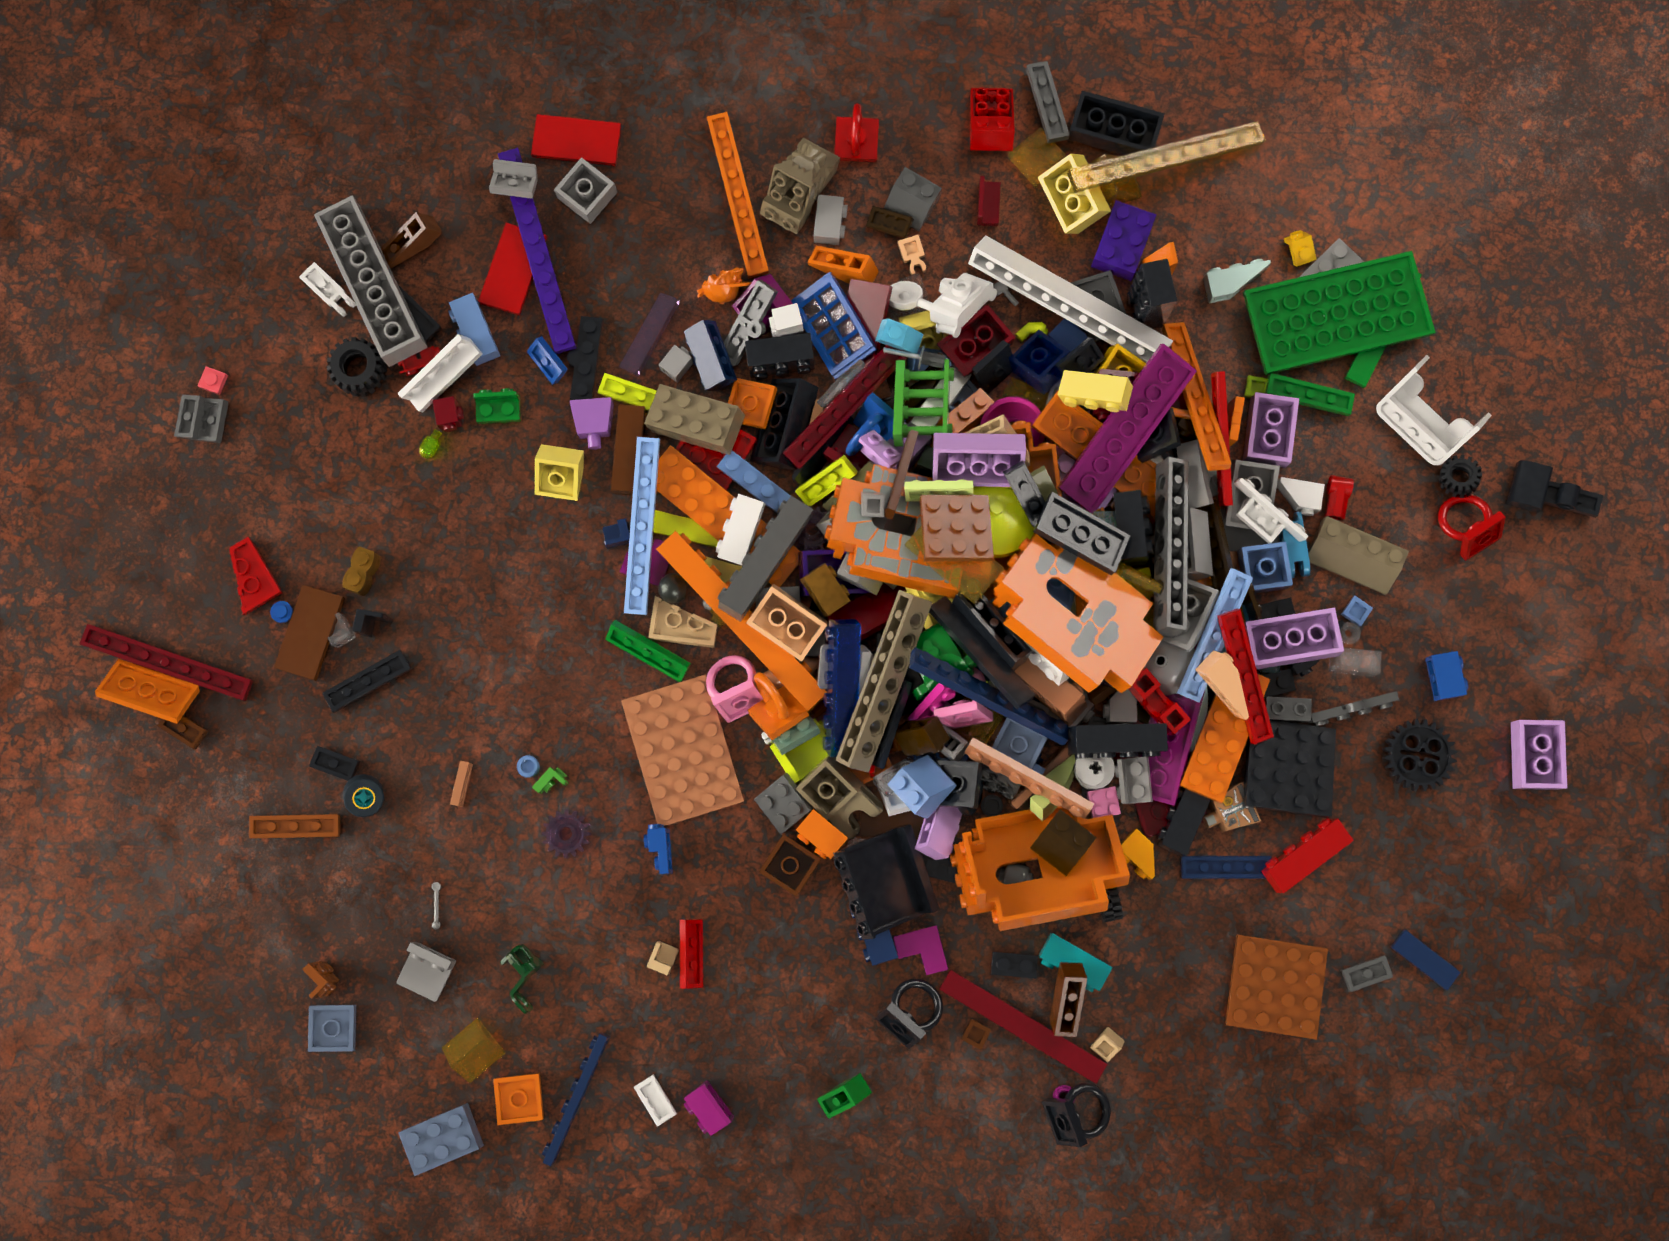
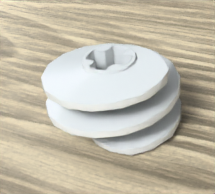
M1093 754V758L1077 759L1074 764V773L1078 782L1088 790L1102 789L1114 777L1115 766L1112 758H1097V754ZM1093 764L1096 769H1099L1096 774H1093V770L1089 769Z

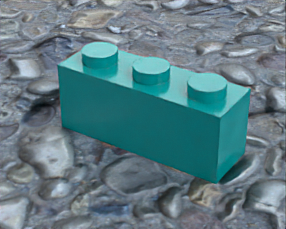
M1050 933L1038 957L1043 959L1041 964L1052 970L1054 966L1059 968L1060 962L1082 963L1088 978L1086 989L1090 992H1093L1094 989L1097 991L1101 990L1113 968L1054 933Z

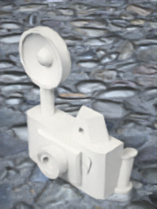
M963 273L958 279L944 278L940 282L939 287L941 295L932 303L923 299V290L920 285L911 281H900L891 285L893 288L889 305L898 310H910L917 306L930 311V321L936 323V332L938 334L940 332L951 334L954 338H957L960 335L961 328L988 300L993 301L996 298L997 290L993 288L992 282Z

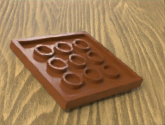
M1236 934L1225 1025L1317 1040L1328 949Z

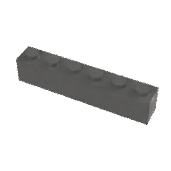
M793 496L788 501L784 500L777 510L779 514L775 519L772 517L765 528L767 532L764 536L759 535L754 543L756 548L752 553L748 552L742 561L743 567L740 571L735 570L729 580L732 582L727 589L723 588L718 595L719 609L740 622L743 620L812 518L813 508Z

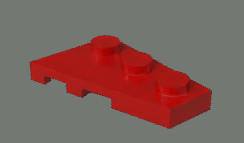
M246 537L229 548L238 584V595L242 604V615L246 616L283 593L250 537Z

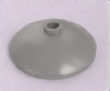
M1161 641L1144 668H1147L1161 684L1159 687L1165 696L1178 692L1195 648L1189 652ZM1159 657L1165 658L1163 665L1158 664L1157 660Z

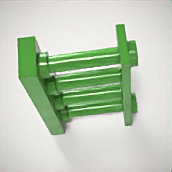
M945 359L944 370L910 371V369H906L905 360H896L893 440L895 447H903L904 438H907L911 430L918 431V435L953 433L952 424H949L950 381H954V368H950L949 359ZM944 379V389H909V387H906V382H910V380ZM909 398H943V407L909 408L905 406V401L909 400ZM943 416V426H908V424H904L905 419H909V417Z

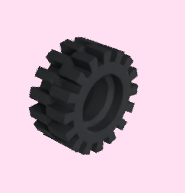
M1455 455L1452 460L1448 458L1446 463L1442 465L1439 483H1442V490L1446 488V494L1449 495L1450 492H1453L1452 497L1460 494V498H1464L1465 494L1470 496L1472 491L1475 492L1482 478L1481 466L1477 467L1478 462L1476 460L1471 462L1472 457L1470 456L1468 459H1464L1465 455H1461L1458 459L1457 455ZM1456 470L1464 471L1468 474L1469 479L1466 482H1457L1452 478V473Z
M1117 887L1106 889L1109 900L1108 910L1100 912L1104 923L1123 919L1122 905Z

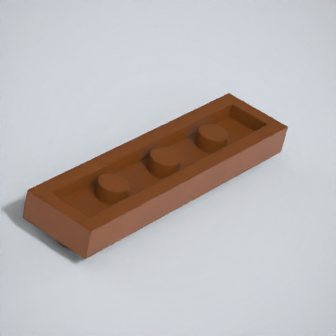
M341 815L249 816V838L340 837Z

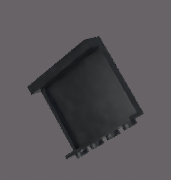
M911 824L898 826L833 853L835 867L842 878V888L847 893L849 908L855 916L856 928L862 939H874L877 934L923 914L934 913L940 910L921 853L915 849L917 841Z

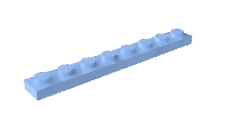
M637 437L624 613L647 615L660 451L659 438Z

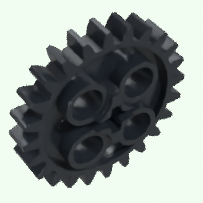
M1414 719L1412 725L1409 721H1405L1404 727L1401 725L1396 726L1398 733L1395 731L1389 732L1393 739H1385L1389 747L1382 748V750L1387 752L1388 756L1382 757V760H1388L1389 764L1384 768L1392 769L1389 777L1397 776L1396 784L1404 781V789L1410 785L1412 791H1417L1419 787L1422 792L1427 791V785L1430 790L1436 789L1435 783L1441 786L1444 784L1442 778L1450 779L1447 771H1455L1450 766L1451 763L1457 762L1456 759L1451 758V755L1457 753V751L1450 748L1455 742L1447 741L1450 734H1442L1444 727L1435 729L1436 722H1432L1428 726L1427 719L1422 720L1421 723H1419L1418 719ZM1408 736L1414 740V746L1412 748L1408 747L1406 744V738ZM1430 740L1436 744L1434 752L1428 748ZM1403 750L1410 753L1419 752L1421 755L1438 756L1439 760L1431 758L1420 759L1419 756L1401 754L1400 751ZM1405 758L1411 762L1409 770L1403 767V760ZM1427 762L1432 764L1433 766V772L1431 774L1427 773L1425 770V765Z

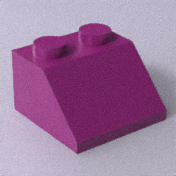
M771 274L754 279L732 305L739 315L757 280H763L776 289L778 293L762 321L766 327L765 334L771 331L769 317H772L771 309L793 304Z
M708 1080L684 1097L686 1101L684 1103L685 1108L691 1115L695 1114L699 1119L697 1124L704 1134L708 1132L712 1136L731 1123L734 1118Z

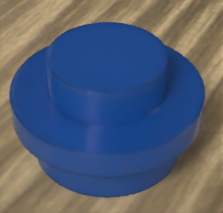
M278 601L271 607L270 614L276 622L285 623L291 619L293 608L288 602Z

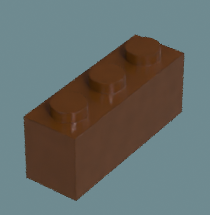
M1060 962L1049 1020L1054 1036L1077 1037L1088 979L1082 963Z

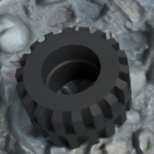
M352 337L351 341L347 338L343 339V344L338 342L335 345L337 347L336 350L331 349L329 352L332 357H327V363L330 365L327 366V371L330 373V378L347 394L351 393L353 396H358L359 393L362 396H367L368 391L371 394L374 393L376 386L378 388L382 386L380 381H385L386 376L383 372H387V367L384 365L385 362L380 357L377 348L370 341L367 342L363 338L359 340L357 337ZM359 357L367 358V367L362 374L355 377L347 375V368L352 360Z

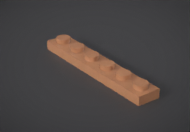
M972 738L964 752L971 760L987 765L993 772L1009 777L1013 783L1029 788L1033 794L1042 795L1049 799L1052 804L1062 806L1076 817L1085 819L1094 805L1093 802L975 738Z

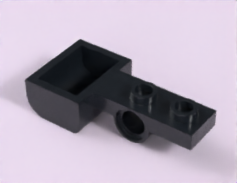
M1520 460L1516 463L1506 505L1539 513L1543 509V505L1547 504L1594 518L1599 515L1604 495L1582 490L1576 484L1550 481L1553 471L1551 466L1527 460Z

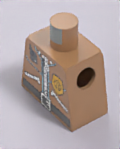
M1243 782L1237 783L1227 790L1223 803H1218L1214 800L1210 801L1209 808L1211 813L1204 815L1202 819L1208 829L1218 824L1220 830L1224 832L1261 821L1256 808L1243 806Z

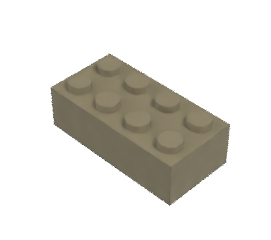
M659 384L644 424L652 433L730 455L745 414L739 406Z

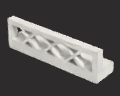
M458 334L398 392V395L403 399L410 400L419 412H424L433 403L432 400H436L482 355V352L470 338Z

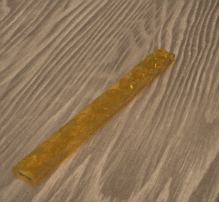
M1258 121L1069 169L1067 176L1074 193L1257 146L1263 144L1266 139Z

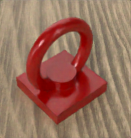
M860 103L854 105L853 117H837L834 154L840 157V161L877 162L879 119L862 118V105Z
M1459 494L1456 497H1450L1441 505L1438 512L1440 528L1449 537L1462 541L1460 556L1465 561L1502 538L1506 517L1501 511L1493 515L1490 506L1480 497L1475 495L1467 496L1465 494L1464 498H1460ZM1459 503L1474 504L1480 508L1484 515V520L1474 523L1466 533L1453 529L1447 521L1448 511Z

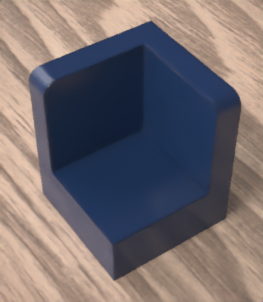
M626 518L617 520L618 524L603 527L604 544L607 549L629 544L630 528Z

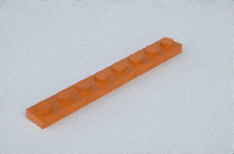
M724 112L708 116L707 121L748 279L769 274L728 113Z
M1185 323L1163 324V335L1173 340L1170 349L1197 370L1182 393L1208 471L1229 469L1232 463Z

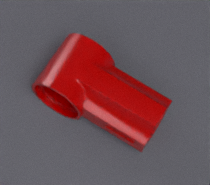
M1330 475L1326 489L1328 500L1325 517L1345 520L1348 498H1350L1353 491V479Z

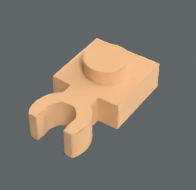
M919 235L899 240L898 246L904 263H911L910 274L915 276L914 267L920 266L923 273L926 272V265L920 260V258L925 257Z

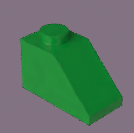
M861 1073L823 1094L817 1098V1101L829 1119L857 1105L869 1096L872 1091Z

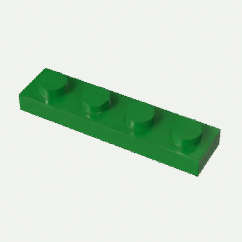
M1274 373L1268 375L1265 394L1299 398L1300 405L1344 416L1351 415L1355 397L1354 393Z
M614 620L610 625L605 640L678 682L684 680L690 667V662L617 620Z

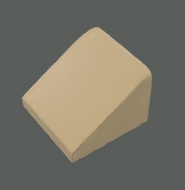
M1107 1027L1090 1048L1108 1063L1122 1049L1124 1040Z

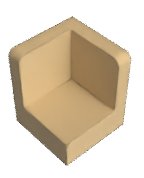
M657 941L647 967L669 975L679 949Z

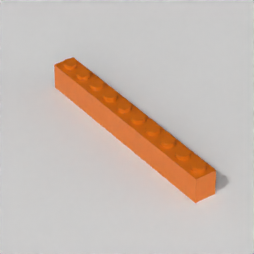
M675 531L656 550L803 707L810 712L828 695L826 689L818 687V679L815 680L810 674L813 670L804 661L800 664L793 655L749 626L746 622L752 615L750 609L740 622L718 608V595L723 588L727 589L731 583L729 581L724 583L719 578L722 573L714 565L709 567L704 562L707 557L699 549L694 551L689 546L692 543L691 540L684 533L679 535Z

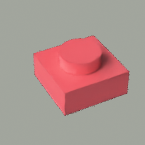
M206 366L198 387L220 395L228 375Z

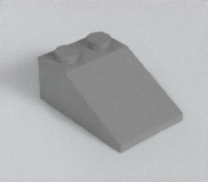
M1232 459L1233 505L1226 506V526L1251 529L1236 516L1238 511L1249 500V497L1234 485V482L1240 478L1250 480L1255 485V489L1260 494H1266L1274 505L1280 466Z
M1187 578V631L1174 638L1164 636L1162 641L1191 652L1202 636L1220 591Z

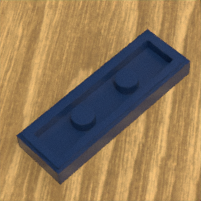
M1403 930L1391 946L1394 951L1444 990H1448L1461 973L1407 930Z

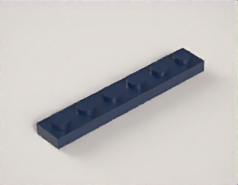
M602 1032L598 1037H593L589 1046L592 1049L589 1058H584L580 1066V1070L583 1071L580 1079L576 1078L570 1089L573 1095L570 1100L566 1099L561 1109V1112L564 1113L561 1122L556 1121L551 1134H554V1138L551 1143L547 1142L542 1152V1155L545 1156L544 1164L552 1166L555 1163L610 1035Z

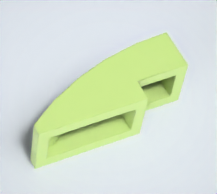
M1071 755L1045 777L1069 789L1075 774V755ZM1035 794L1030 798V811L1041 821H1044L1058 807L1042 795Z

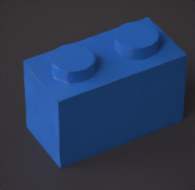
M1458 651L1431 655L1425 658L1434 701L1467 695L1468 682L1463 677L1462 669L1464 664Z

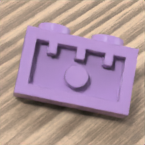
M875 430L860 437L859 442L863 445L861 452L874 464L898 469L901 454Z

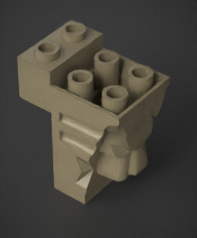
M802 138L797 145V149L787 157L786 161L783 160L782 163L774 165L768 193L762 202L760 214L766 219L781 225L786 230L798 234L809 219L812 204L837 172L840 157Z

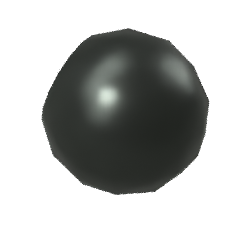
M667 574L660 580L658 592L665 602L679 603L685 599L687 582L680 574Z

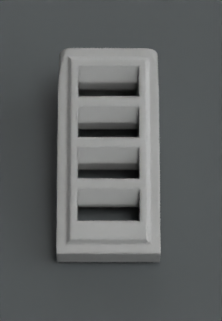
M942 724L949 738H952L953 741L946 748L945 745L949 742L948 740L940 752L951 761H960L965 755L964 752L969 743Z

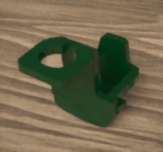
M520 944L514 947L500 961V964L504 965L509 961L521 975V979L511 990L510 996L515 1005L524 1014H527L533 1010V1006L519 991L530 976L535 974L544 963L540 958L534 956L525 945Z

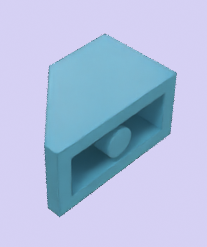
M887 318L881 321L875 341L905 352L917 354L923 334L908 325Z

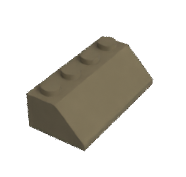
M1328 516L1320 521L1308 549L1311 564L1384 595H1387L1400 574L1409 553L1406 549Z

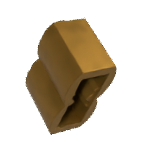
M359 546L352 555L351 567L344 575L343 588L365 596L372 586V576L380 566V555Z

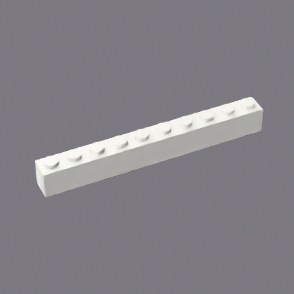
M986 235L973 249L968 262L969 265L1111 345L1118 343L1145 363L1149 361L1160 344H1165L1170 348L1173 340Z

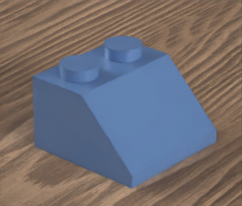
M929 755L902 767L887 784L915 815L926 819L931 816L957 786Z

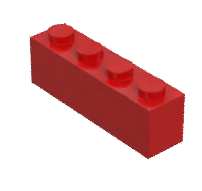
M1325 818L1317 824L1318 829L1314 832H1306L1300 837L1301 841L1298 844L1287 846L1283 850V855L1279 858L1273 857L1265 863L1266 867L1261 872L1276 893H1285L1354 841L1338 818Z

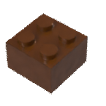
M783 834L759 873L798 897L821 861V858Z

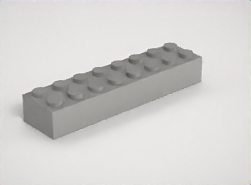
M353 195L314 214L379 355L388 367L428 348L363 210Z

